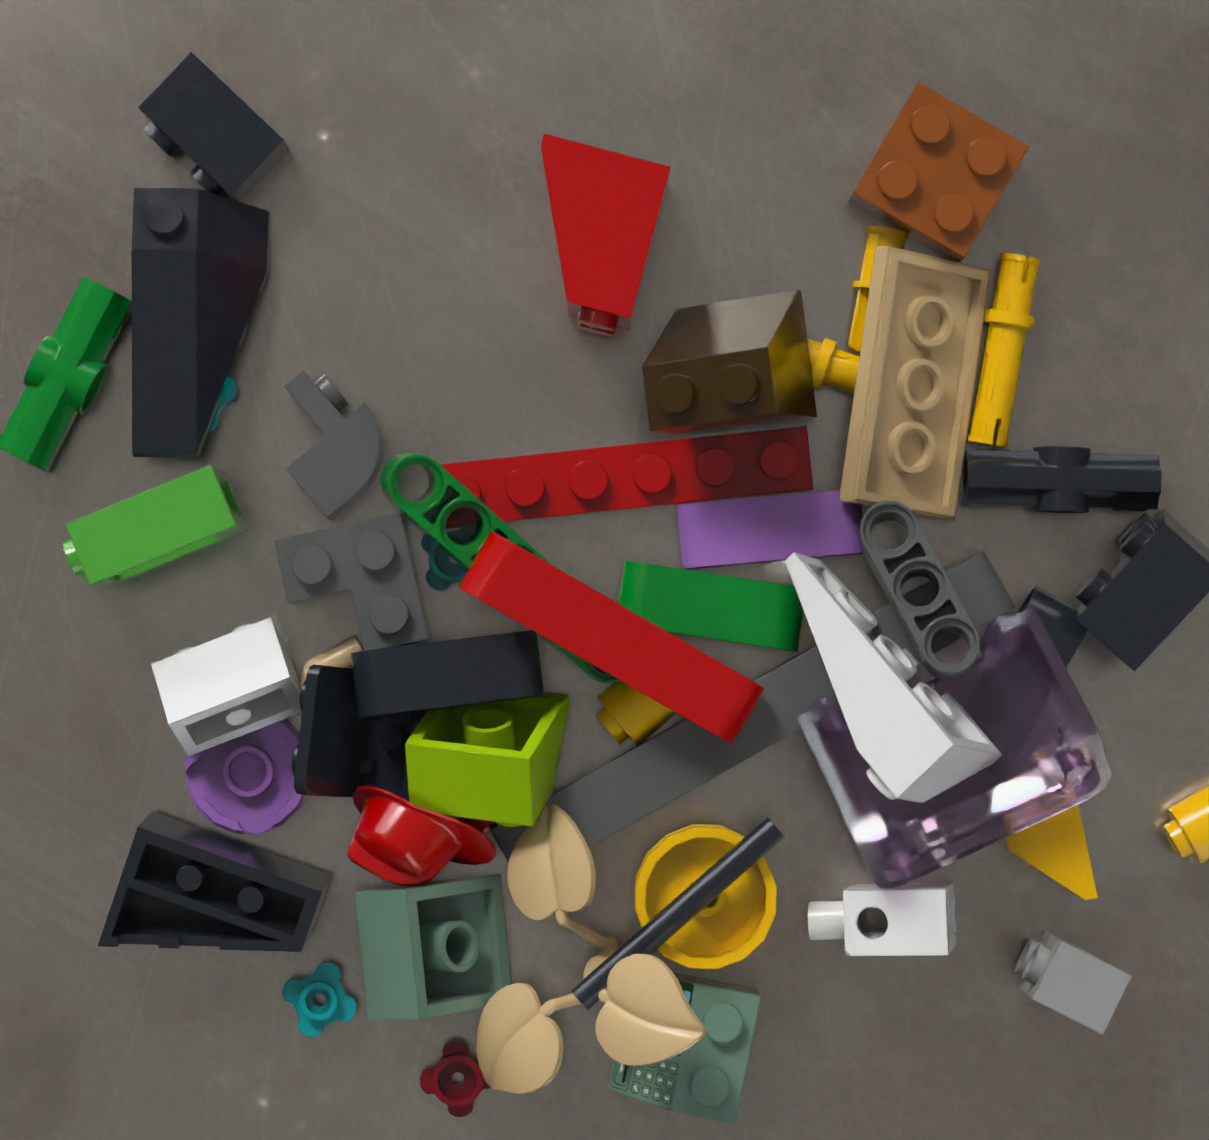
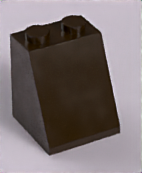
M801 290L676 309L642 365L649 426L652 432L698 435L817 417Z

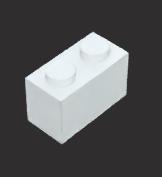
M271 617L254 624L239 626L229 634L198 646L180 649L172 656L151 664L168 724L188 757L302 712L299 704L301 688L289 651Z

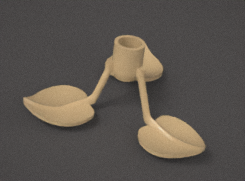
M550 804L545 806L534 826H528L512 850L507 869L508 886L515 905L525 916L533 920H547L555 915L559 926L598 947L599 951L585 965L583 973L585 978L618 949L617 940L614 937H604L575 921L570 916L569 912L582 911L593 901L596 888L595 865L590 849L572 818L557 805ZM633 954L616 963L609 973L607 988L601 990L598 994L599 1001L605 1003V1005L600 1010L596 1019L595 1031L597 1040L603 1050L618 1063L642 1066L662 1062L686 1051L707 1034V1029L692 1010L672 970L662 960L650 954ZM515 983L498 990L489 999L481 1013L477 1027L476 1053L483 1078L492 1090L526 1094L542 1089L553 1080L562 1065L564 1041L559 1026L549 1016L558 1010L581 1004L574 994L551 999L541 1006L539 997L533 987L526 983Z

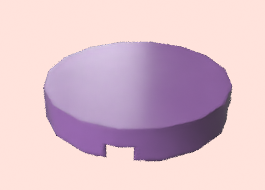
M283 719L189 757L186 755V783L193 805L211 824L233 834H260L285 824L303 806L307 795L295 792L294 775L292 772V756L299 743L300 732L287 719Z

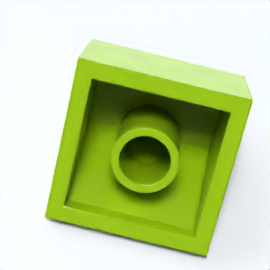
M545 692L543 696L427 711L405 743L409 802L453 819L464 817L495 821L497 824L506 827L534 826L553 793L569 709V694Z

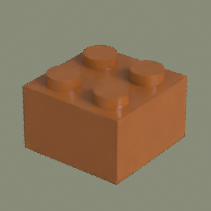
M918 82L848 203L891 228L907 232L909 239L940 257L961 262L1029 146Z

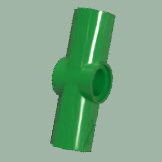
M83 276L54 334L47 335L42 341L27 368L23 382L26 389L12 412L3 434L0 436V449L45 472L49 471L77 414H82L87 410L103 382L107 371L105 360L114 342L117 340L123 324L131 313L132 300Z

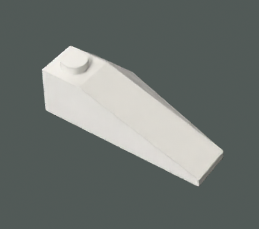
M795 552L785 560L856 749L871 766L866 771V774L872 784L883 795L891 800L897 798L923 803L992 765L1002 756L1000 751L964 708L948 692L940 696L934 689L920 682L914 676L919 662L906 648L902 650L884 635L877 637L872 632L877 626L875 616L821 560Z

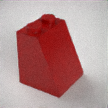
M544 134L541 143L542 161L568 314L578 317V328L595 334L614 337L617 327L630 331L666 195L671 167Z

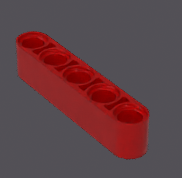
M490 531L458 587L732 745L765 689L493 531Z

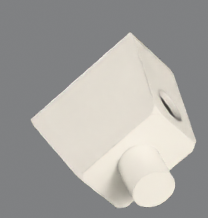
M954 881L850 885L843 890V901L809 902L810 940L844 939L846 956L949 955L957 945ZM867 909L882 910L888 920L887 929L871 928L866 919Z

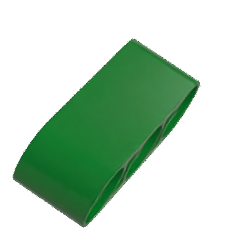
M624 561L618 604L669 633L793 652L798 651L804 610L794 586L639 562Z

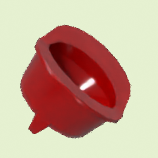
M373 786L359 787L352 794L354 805L361 816L353 839L348 847L347 856L351 862L385 882L397 886H417L431 881L449 861L458 864L480 865L489 863L496 856L495 845L488 837L463 822L416 806L387 790Z

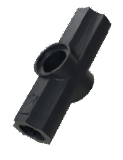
M1065 446L1033 447V451H1010L1008 449L966 450L962 484L964 505L1032 507V512L1089 513V508L1112 509L1114 511L1157 510L1161 494L1159 455L1091 453L1090 448Z

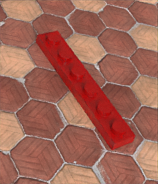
M807 426L440 464L505 523L811 491L814 489ZM467 507L458 508L450 513L446 520L445 528L476 525L475 515Z

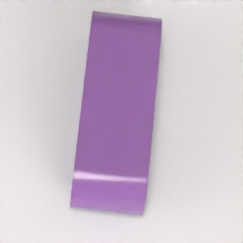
M840 490L677 505L682 569L785 561L793 552L811 558L863 554L860 544V525L863 518L862 505L839 501Z

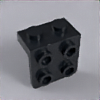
M311 665L299 695V704L302 711L299 743L292 756L295 792L308 796L353 797L352 794L359 787L373 786L387 790L409 801L405 743L427 711L359 718L353 668Z

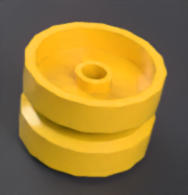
M691 823L663 835L647 850L635 876L634 904L641 927L646 925L745 836L720 824ZM764 856L719 894L715 905L711 906L708 904L660 946L658 951L664 957L688 968L719 969L745 959L765 940L776 915L777 886Z

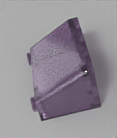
M1034 606L1019 613L1009 612L1002 614L987 625L986 633L980 640L979 649L982 657L978 658L972 672L963 679L942 681L935 678L925 683L940 696L948 692L964 708L1000 751L1002 756L992 765L923 803L897 798L891 800L872 784L866 774V771L871 766L856 749L836 695L819 700L811 707L810 711L797 716L798 722L870 875L879 888L899 887L917 880L1090 799L1102 791L1110 782L1112 771L1100 731Z

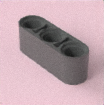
M886 500L874 504L865 512L860 525V544L864 556L918 657L930 675L942 681L963 679L975 667L980 648L978 632L913 512L907 506L897 501ZM886 520L896 521L906 529L908 537L898 548L883 549L877 546L871 539L870 534L873 528ZM917 576L928 578L936 585L938 590L936 599L929 605L922 607L909 604L901 594L903 584L910 578ZM954 633L966 641L969 652L962 661L955 664H946L934 656L931 649L933 641L942 634Z

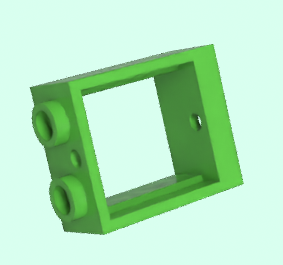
M209 465L66 523L65 526L71 539L62 542V546L69 566L76 578L84 576L88 580L89 585L111 587L249 529L225 471Z

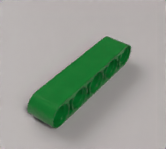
M406 452L396 455L385 465L380 483L383 494L388 501L466 571L469 570L490 531L497 533L549 563L432 458L418 453ZM419 464L428 474V488L420 498L406 500L399 493L397 486L398 476L407 466ZM467 507L475 515L477 522L476 530L468 540L460 543L453 542L446 532V520L454 510ZM538 634L580 672L598 682L614 683L620 681L601 669L594 668L589 662Z

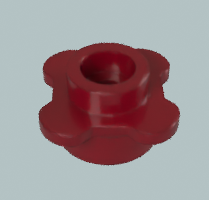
M451 1040L444 1045L442 1050L443 1056L433 1068L423 1070L420 1076V1086L426 1094H435L441 1102L446 1104L451 1115L465 1117L472 1112L473 1101L480 1092L491 1087L483 1078L478 1060L469 1054L467 1044L461 1040ZM459 1072L463 1074V1083L455 1084L452 1081L454 1073Z

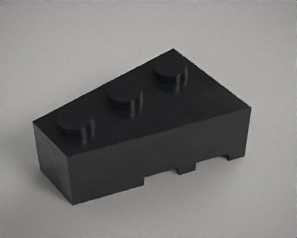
M151 811L137 827L98 946L118 947L120 944L158 945V948L179 949L180 946L220 947V950L302 952L313 932L332 875Z

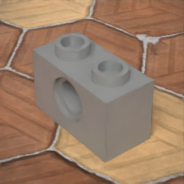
M1044 931L1039 942L1034 939L1028 941L1014 973L1022 976L1017 988L1032 1000L1102 1035L1132 975L1115 965L1047 931Z

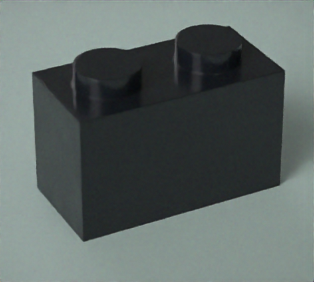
M192 52L183 59L138 107L145 117L150 120L143 131L170 157L178 148L196 164L189 172V175L205 191L220 196L225 192L233 200L239 202L289 150L284 139Z

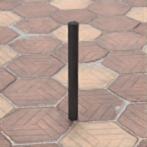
M767 817L571 990L575 997L589 1010L600 1000L598 997L599 992L607 988L609 973L616 963L633 954L651 955L785 836Z

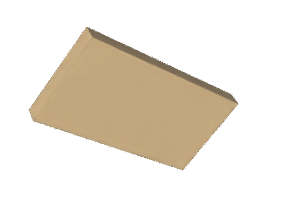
M890 246L875 247L839 501L869 507L886 500L897 501L907 506L914 515L955 521L991 269Z

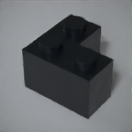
M1164 509L1153 519L1146 513H1143L1119 540L1122 543L1119 548L1122 551L1120 554V564L1110 574L1100 568L1075 596L1082 603L1076 610V620L1134 672L1209 593V549Z

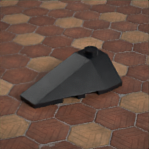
M134 188L131 248L133 457H199L222 397L226 376L236 350L241 347L247 331L246 324L258 294L261 295L268 277L269 211L198 188Z

